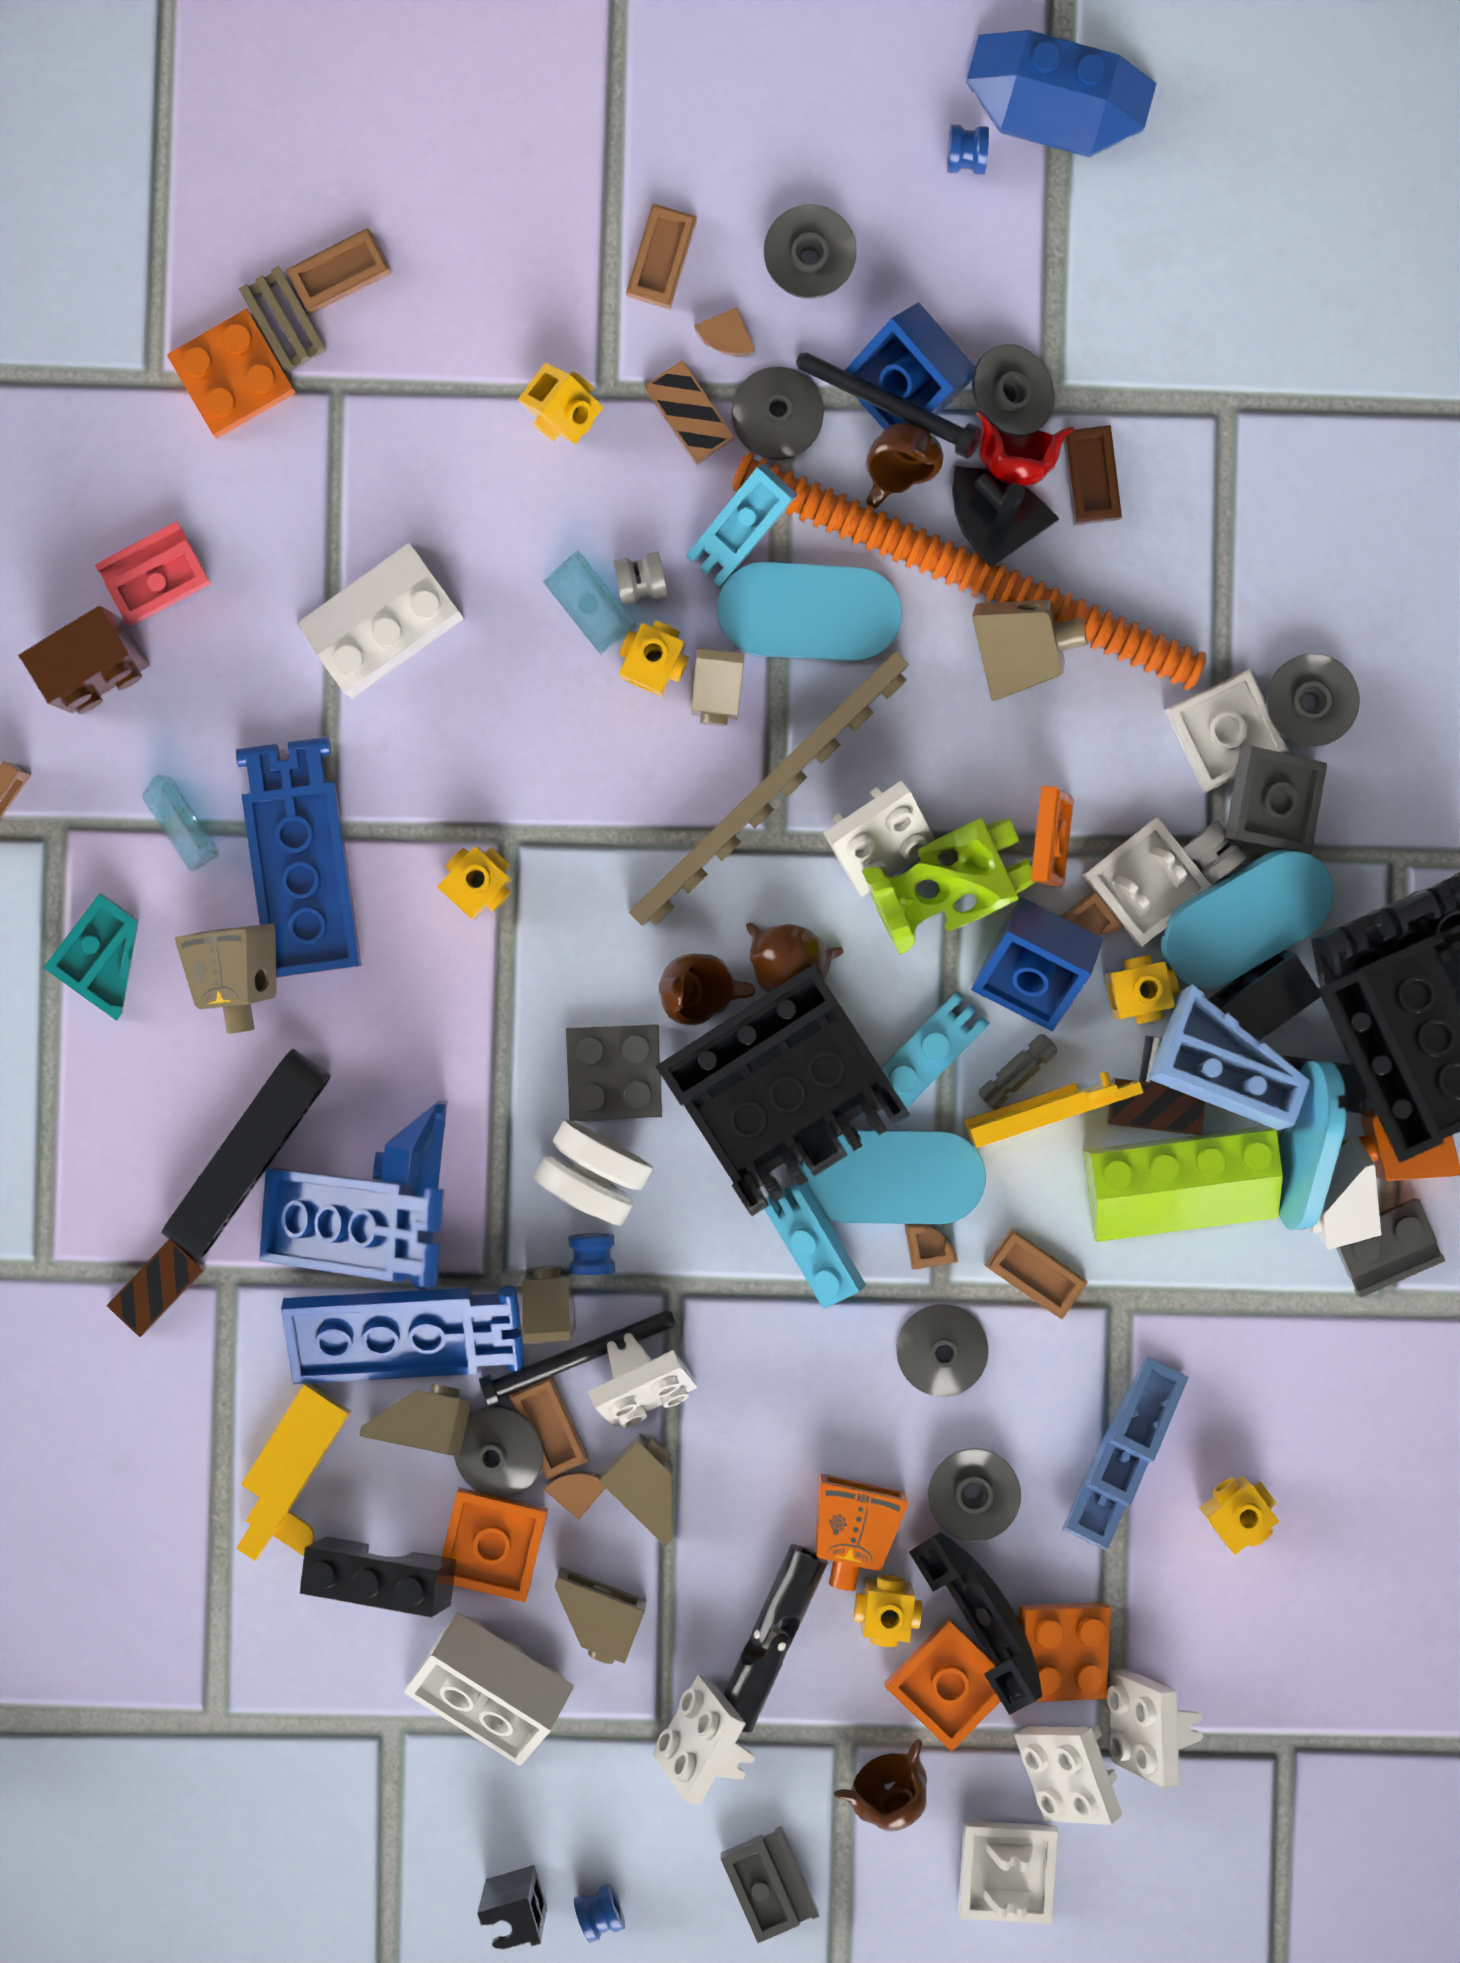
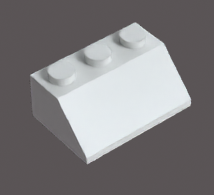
M408 543L297 624L343 693L353 699L464 618L412 545Z
M456 1612L441 1632L404 1693L521 1766L552 1730L574 1685L563 1679V1676L557 1670L548 1666H542L525 1655L523 1650L516 1644L503 1641L487 1631L480 1621L472 1617H465L461 1613Z

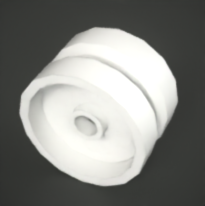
M564 1119L553 1139V1143L561 1153L574 1160V1163L554 1155L544 1156L533 1179L574 1208L614 1225L622 1226L633 1206V1202L630 1196L612 1183L614 1182L632 1190L642 1189L653 1166L610 1139L573 1121Z

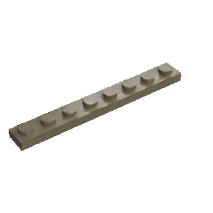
M895 651L629 911L633 918L641 926H644L649 920L655 926L660 923L675 908L669 901L682 888L689 894L708 875L703 867L715 855L723 861L741 843L736 835L748 823L754 829L757 828L775 810L769 803L781 791L789 796L808 778L802 772L806 766L814 759L822 764L841 745L835 738L847 726L855 732L874 713L869 705L881 693L886 699H889L907 681L902 673L906 670L909 663Z

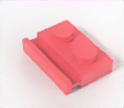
M177 521L95 564L126 625L130 627L212 584L191 543L188 541L181 524Z

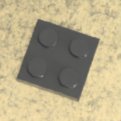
M1241 746L1225 838L1275 849L1302 851L1306 854H1312L1327 763L1256 746Z
M659 1024L566 1028L570 1121L662 1117L661 1074L656 1068V1065L660 1063Z

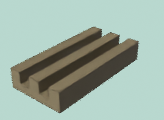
M277 266L266 277L261 275L255 279V283L250 286L245 284L238 289L282 367L288 373L327 350L281 268ZM279 284L313 346L306 350L271 290V287ZM263 293L297 354L290 359L255 299V296Z

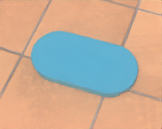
M757 562L741 567L726 580L719 593L717 616L719 625L728 640L742 652L753 656L861 662L877 656L893 642L900 629L902 608L899 596L892 584L879 573L866 568Z
M1279 849L1260 857L1180 904L1171 913L1166 922L1168 926L1165 930V936L1162 935L1161 953L1168 969H1173L1176 977L1189 985L1193 984L1197 988L1204 989L1216 988L1231 982L1314 933L1324 923L1331 910L1334 889L1328 870L1317 858L1302 851Z
M1308 1061L1303 1065L1300 1073L1310 1080L1295 1125L1284 1128L1279 1151L1283 1179L1279 1216L1284 1226L1289 1230L1312 1228L1318 1222L1344 1136L1346 1113L1345 1108H1338L1337 1095H1344L1345 1087L1338 1068L1332 1062Z
M857 1130L863 1146L854 1151L842 1134L838 1138L848 1156L814 1177L804 1161L802 1163V1169L809 1180L806 1184L827 1219L840 1223H952L964 1218L973 1211L980 1202L986 1185L985 1166L978 1151L964 1138L947 1131L887 1130L878 1135L873 1130Z

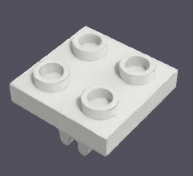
M902 780L883 793L878 787L870 791L873 800L845 819L840 813L836 814L831 818L835 825L823 833L861 897L869 893L862 870L869 867H881L885 877L888 876L890 878L913 862L920 860L918 850L935 841L914 797Z
M1158 817L1153 818L1082 874L1122 923L1124 929L1138 947H1143L1167 928V920L1180 904L1212 886Z
M626 1333L624 1335L626 1343L624 1350H619V1347L613 1341L607 1344L613 1379L589 1390L588 1394L594 1408L614 1427L621 1425V1427L626 1428L642 1422L647 1417L646 1412L663 1405V1407L667 1408L680 1404L689 1397L688 1392L698 1387L691 1371L673 1350L652 1360L645 1349L638 1344L634 1336Z
M1125 1668L1110 1670L1107 1703L1110 1709L1111 1724L1108 1747L1112 1756V1763L1163 1788L1180 1785L1179 1750L1202 1740V1732L1191 1729L1194 1723L1201 1722L1202 1714L1196 1711L1177 1710V1690Z
M697 1675L692 1686L682 1695L679 1709L668 1728L660 1734L653 1756L682 1798L700 1806L716 1776L743 1780L745 1773L738 1766L739 1763L751 1764L755 1760L750 1751L736 1742L746 1723L713 1680L701 1675Z
M1025 1726L1014 1734L1023 1764L1026 1767L1037 1798V1804L1045 1821L1112 1825L1123 1816L1112 1786L1117 1780L1115 1770L1106 1769L1096 1741L1102 1736L1099 1726Z
M964 1820L958 1906L959 1917L961 1919L1052 1924L1058 1844L1057 1827L1054 1825Z

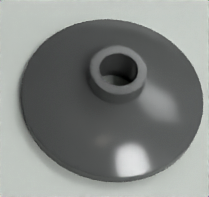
M800 205L785 211L773 222L764 242V262L770 277L782 290L799 298L815 299L835 292L848 280L856 261V241L850 226L838 213L820 205ZM808 249L815 251L818 255L817 261L811 264L805 263L801 259V253Z
M1003 344L987 351L977 362L972 377L974 400L980 413L998 431L1010 436H1027L1046 424L1054 406V388L1049 372L1035 354L1018 345Z
M768 367L753 373L741 384L733 400L732 422L738 438L750 451L767 459L783 460L801 454L814 443L823 424L824 407L818 389L808 377L791 368ZM775 402H781L786 406L787 412L781 417H775L770 413L769 407Z
M1304 654L1287 661L1275 672L1266 692V708L1271 723L1284 738L1302 746L1317 747L1336 741L1353 725L1359 710V690L1353 675L1341 662L1323 654ZM1304 694L1314 696L1316 706L1313 710H1306L1302 706L1301 699Z
M937 1304L917 1311L905 1322L898 1336L896 1353L899 1367L911 1385L926 1394L946 1397L962 1393L978 1381L985 1370L989 1348L986 1334L974 1316L957 1306ZM941 1345H948L952 1348V1356L946 1361H940L935 1356L937 1348Z
M496 1406L491 1409L489 1407L482 1408L468 1417L460 1457L454 1456L459 1473L473 1489L495 1497L507 1498L522 1493L536 1480L543 1465L544 1450L537 1429L527 1417L514 1409ZM487 1451H496L500 1456V1463L495 1464L491 1462L487 1456Z
M970 1448L949 1455L937 1466L929 1483L928 1501L932 1515L944 1531L960 1540L980 1542L1000 1535L1012 1524L1019 1511L1021 1488L1014 1470L1001 1456L989 1450ZM970 1484H977L981 1487V1493L975 1499H969L964 1495L966 1487Z

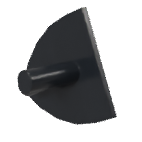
M955 467L952 499L956 519L962 534L990 568L1059 521V517L1046 503L1026 486L1016 483H1003L985 469Z

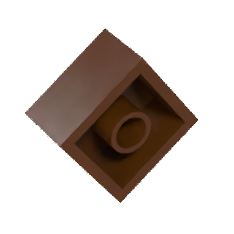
M100 605L18 654L46 702L70 713L77 711L78 714L86 713L103 702L101 695L114 687H117L118 690H123L132 686L143 677L141 671L150 666L122 618Z

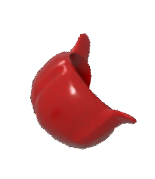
M976 411L977 416L982 422V437L979 443L981 461L997 480L1006 484L1016 483L1021 486H1029L1042 481L1055 467L1064 438L1074 431V427H1068L1056 434L1037 430L1027 436H1010L998 431L982 413Z

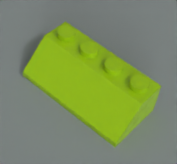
M1261 1126L1201 1134V1136L1193 1135L1083 1150L1095 1242L1279 1218L1283 1174L1276 1129Z

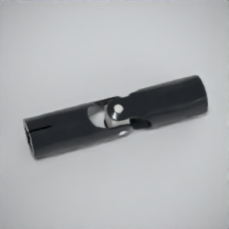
M790 1545L761 1609L749 1641L742 1651L723 1694L746 1723L742 1732L750 1733L753 1731L782 1667L785 1655L801 1625L828 1565V1561L817 1557L816 1552L800 1545ZM782 1620L781 1627H776L775 1625Z

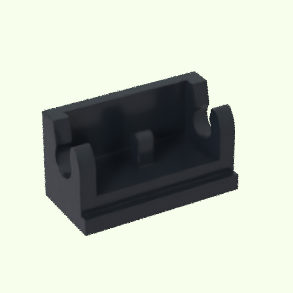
M1284 950L1244 973L1207 1000L1224 1014H1230L1239 1022L1238 1025L1259 1042L1319 999L1321 995L1317 985L1298 956L1288 950Z
M532 1865L485 1880L477 1911L480 1924L495 1925L499 1921H506L512 1929L510 1934L493 1939L492 1946L494 1948L508 1949L528 1942L531 1943V1946L541 1944L547 1907L535 1866Z

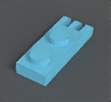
M764 463L761 464L703 533L686 557L693 563L706 551L710 556L699 569L705 575H708L719 563L723 569L716 575L713 582L719 588L722 587L798 495Z
M958 991L954 992L881 1067L906 1108L990 1024L984 1017L978 1019L970 1029L964 1024L976 1012V1009L971 1004L967 1005L957 1016L951 1011L963 999V996Z
M795 1182L791 1185V1189L787 1187L782 1189L784 1197L776 1202L771 1196L767 1197L766 1200L769 1206L765 1208V1211L823 1309L860 1292L866 1286V1283L806 1183L799 1186Z

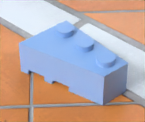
M1193 984L1179 992L1148 1079L1276 1130L1294 1126L1310 1080L1264 1042H1258L1242 1029L1236 1019L1230 1014H1224Z

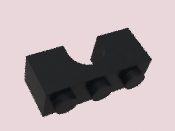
M327 1536L305 1547L299 1594L431 1618L451 1606L456 1559L411 1552L404 1556H380L368 1553L369 1544Z

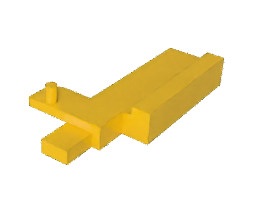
M1108 1071L1099 1073L1102 1080L1100 1084L1078 1090L1077 1084L1072 1083L963 1119L971 1144L979 1148L1142 1094L1143 1090L1139 1081L1117 1087L1116 1084L1111 1082Z
M313 1383L303 1385L241 1483L243 1487L260 1497L245 1520L250 1524V1527L236 1547L237 1550L254 1561L259 1559L272 1536L304 1556L305 1547L312 1544L315 1540L313 1527L290 1510L353 1411L325 1394L324 1390Z

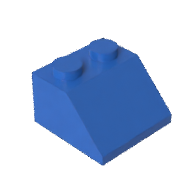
M918 302L892 317L845 371L937 415L972 381L975 366ZM857 398L884 430L896 423H909Z
M1020 897L1002 926L971 990L1053 1032L1091 976L1104 939Z

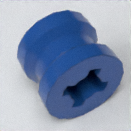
M951 124L947 151V173H958L961 169H971L976 175H985L989 147L988 126H978L975 130H964L961 125Z
M585 1233L568 1236L569 1247L573 1249L574 1259L569 1264L570 1274L603 1275L616 1272L615 1262L610 1258V1249L615 1244L614 1234Z
M610 1884L601 1886L598 1893L590 1897L582 1894L574 1898L576 1915L582 1932L589 1943L599 1940L602 1933L606 1931L619 1932L625 1929L623 1911L617 1895Z

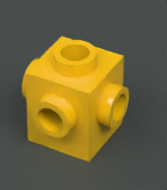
M546 362L517 399L536 417L533 425L541 433L553 441L560 436L575 445L591 429L595 418L604 408L591 395L594 387L586 379L574 371L568 374Z
M656 620L652 627L641 623L637 633L629 630L619 652V656L625 658L619 672L620 679L663 698L670 680L680 681L690 658L683 654L685 642L678 639L680 631ZM652 651H658L662 654V657L655 662L646 659L647 655Z
M474 846L470 852L463 847L445 866L450 873L437 888L470 919L476 920L487 907L494 912L512 893L507 886L513 879L505 872L511 865L491 846L485 853L477 846ZM478 872H483L485 881L482 886L475 888L472 883L473 876Z
M1144 955L1123 960L1125 969L1103 973L1113 1019L1135 1016L1137 1024L1164 1019L1163 1010L1175 1007L1173 997L1179 994L1178 981L1175 971L1173 969L1167 970L1165 961L1152 963L1151 955ZM1143 982L1147 985V993L1144 997L1140 993V986Z
M1243 1475L1238 1479L1234 1477L1228 1478L1218 1484L1212 1491L1213 1497L1198 1507L1234 1555L1248 1545L1255 1547L1263 1543L1272 1535V1527L1280 1522L1271 1511V1508L1276 1506L1277 1503L1260 1481L1253 1486Z
M879 1575L877 1579L865 1578L864 1594L856 1593L854 1605V1621L860 1622L863 1637L870 1638L872 1644L882 1647L898 1646V1641L910 1643L911 1628L919 1629L922 1615V1601L915 1600L912 1584L905 1582V1579L892 1575ZM886 1610H894L897 1612L898 1617L892 1618L881 1615Z

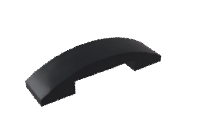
M941 1532L909 1551V1554L933 1592L946 1585L995 1666L984 1673L1008 1714L1011 1715L1042 1697L1041 1682L1030 1644L1012 1607L989 1574L968 1552Z

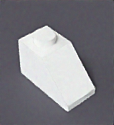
M1358 1137L1348 1139L1339 1150L1321 1216L1318 1222L1312 1228H1309L1312 1234L1319 1233L1327 1250L1381 1235L1375 1164Z

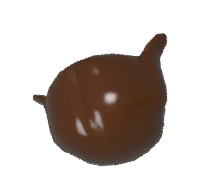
M902 422L887 427L874 440L868 451L866 467L873 481V486L866 500L867 505L877 508L890 494L902 493L914 484H921L932 480L939 473L944 458L942 447L938 440L926 429L912 423Z
M753 923L746 924L747 931L752 937L750 961L754 967L758 984L767 993L773 991L813 964L822 978L825 979L832 959L839 957L844 952L842 947L826 949L819 937L809 929L801 926L785 924L773 926L762 932Z
M697 953L682 955L672 960L665 968L658 986L665 1013L674 1022L688 1026L705 1023L712 1016L723 1012L732 1000L752 997L756 991L753 984L734 980L728 967L718 957L711 954Z
M920 1739L915 1740L908 1754L891 1753L870 1760L854 1778L851 1790H836L834 1796L847 1800L862 1821L876 1825L882 1830L897 1831L912 1825L921 1817L927 1805L926 1785L928 1779L919 1757L922 1741ZM895 1782L889 1790L884 1787L886 1784Z

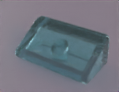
M579 550L570 555L543 581L544 585L600 655L627 635L629 630L632 631L637 627L634 619Z
M160 774L154 777L143 792V800L188 870L195 871L219 856V850L174 780Z

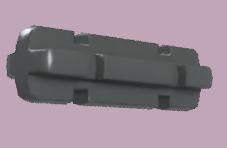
M1038 1035L1028 1044L1029 1049L1026 1052L1024 1050L1019 1052L996 1074L998 1078L995 1081L989 1080L979 1089L978 1094L980 1098L990 1108L997 1109L1008 1099L1006 1095L1010 1091L1015 1093L1041 1069L1038 1066L1042 1062L1047 1063L1057 1054L1058 1049L1056 1045L1046 1035Z

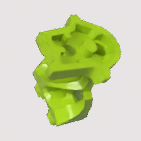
M980 818L920 848L918 850L920 862L900 875L890 878L888 876L885 877L881 867H869L862 870L877 911L899 955L908 952L915 944L916 927L944 911L947 919L944 927L947 932H950L1016 903L1019 899L1017 894L1035 883L1031 880L1032 866L1027 858L1005 868L998 854L999 851L1019 843L1018 835L1010 819L985 825L983 819ZM949 849L957 851L958 861L952 865L946 866L939 862V856L943 851ZM922 880H932L938 884L940 891L936 897L926 899L917 893V884ZM966 894H973L977 898V902L972 909L964 912L956 910L955 903Z

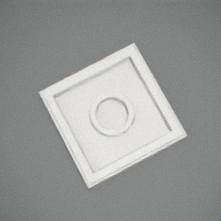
M1250 669L1164 710L1204 793L1235 778L1241 746H1256L1282 753L1290 752L1283 736L1270 721L1266 701Z

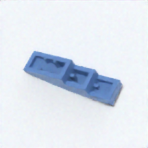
M1148 1356L1145 1357L1101 1441L1062 1530L1102 1550L1109 1548L1125 1507L1132 1504L1148 1463L1156 1458L1188 1381V1376Z

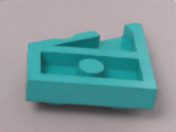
M99 893L44 965L43 969L117 1021L123 1013L139 920L103 893Z

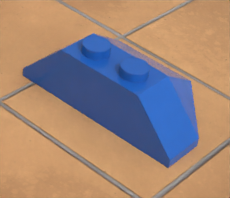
M1031 30L980 34L966 80L967 85L975 93L1000 133L1086 157L1096 155L1144 130L1157 83L1121 55Z
M438 1100L387 1141L384 1152L375 1153L373 1179L413 1185L412 1195L424 1196V1188L439 1187L448 1101ZM431 1232L430 1242H433L434 1232ZM406 1274L416 1289L427 1290V1287L418 1286V1276Z

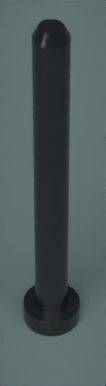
M808 352L800 353L797 357L796 364L800 370L956 445L955 453L966 459L973 455L982 437V428L969 423L963 428Z
M663 1311L531 1364L520 1371L509 1373L494 1380L490 1374L479 1378V1383L484 1398L490 1409L501 1405L500 1397L608 1354L607 1344L610 1341L615 1342L619 1349L626 1347L624 1341L626 1333L632 1334L638 1342L672 1328L676 1321L672 1311Z

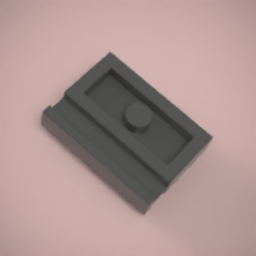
M1413 1198L1379 1213L1380 1236L1336 1247L1348 1277L1351 1278L1355 1287L1354 1291L1357 1296L1362 1298L1446 1261L1438 1248L1437 1239L1419 1199Z
M782 1826L775 1828V1831L765 1836L763 1834L720 1853L722 1864L757 1943L800 1925V1922L811 1917L812 1919L819 1917L817 1905Z

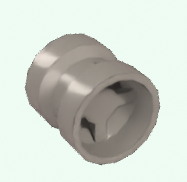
M659 551L645 554L642 560L631 561L628 558L613 560L622 606L636 604L640 598L648 596L654 600L668 597ZM637 575H640L641 583L639 584L636 581Z
M1219 820L1204 828L1182 846L1190 859L1196 860L1202 867L1201 872L1210 884L1224 877L1247 857L1238 845H1232L1225 838L1226 829Z

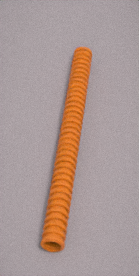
M751 452L743 456L732 482L734 492H737L754 470L764 463L798 495L787 508V515L792 516L793 513L800 515L799 520L803 522L806 519H810L813 521L812 526L816 528L820 524L826 526V532L831 534L835 530L839 532V538L845 539L846 536L853 538L852 543L858 545L859 542L866 544V550L871 551L872 548L880 550L878 555L882 557L886 553L892 555V561L897 563L901 559L906 562L905 567L911 568L912 565L919 567L918 572L924 574L925 571L933 573L932 579L937 580L939 577L946 579L945 584L948 586L953 582L959 585L958 590L962 592L965 588L971 590V596L977 597L979 594L985 596V602H991L992 600L996 602L1050 600L1053 605L1056 622L1083 617L1087 639L1091 643L1090 648L1096 650L1099 646L1104 649L1103 654L1108 656L1111 653L1117 654V660L1123 661L1126 658L1130 660V666L1133 667L1140 664L1146 673H1149L1151 670L1156 671V677L1162 679L1164 676L1170 678L1169 683L1175 685L1177 682L1183 683V689L1187 691L1195 686L1206 663V653L1200 650L1198 653L1192 652V646L1188 644L1183 648L1179 646V640L1173 639L1169 642L1165 640L1166 635L1163 633L1158 634V636L1153 635V629L1147 627L1145 630L1139 628V623L1135 621L1132 624L1126 623V617L1122 615L1118 619L1112 617L1113 611L1106 610L1103 613L1099 611L1100 606L1097 604H1093L1092 607L1087 606L1085 599L1080 598L1079 601L1072 599L1073 594L1070 592L1062 595L1059 593L1060 588L1056 586L1052 590L1046 588V582L1041 580L1037 584L1033 582V576L1029 574L1026 578L1019 576V570L1014 569L1010 572L1006 570L1007 565L1004 563L990 568L983 559L979 558L980 556L975 551L972 555L967 553V547L963 545L958 549L953 547L954 542L949 539L946 543L939 541L940 535L938 534L930 537L926 535L927 530L921 528L920 531L914 530L913 523L908 522L905 526L899 523L901 519L897 516L892 520L886 517L887 512L883 510L880 514L873 512L874 506L872 505L864 508L860 506L861 501L858 499H854L853 502L846 500L847 494L841 493L839 497L833 494L834 489L831 487L823 490L820 488L821 483L815 481L812 485L807 482L808 478L802 475L798 479L794 477V471L790 469L787 473L780 471L781 465L775 464L771 467L767 465L768 460L762 458L760 461L755 460L754 454Z

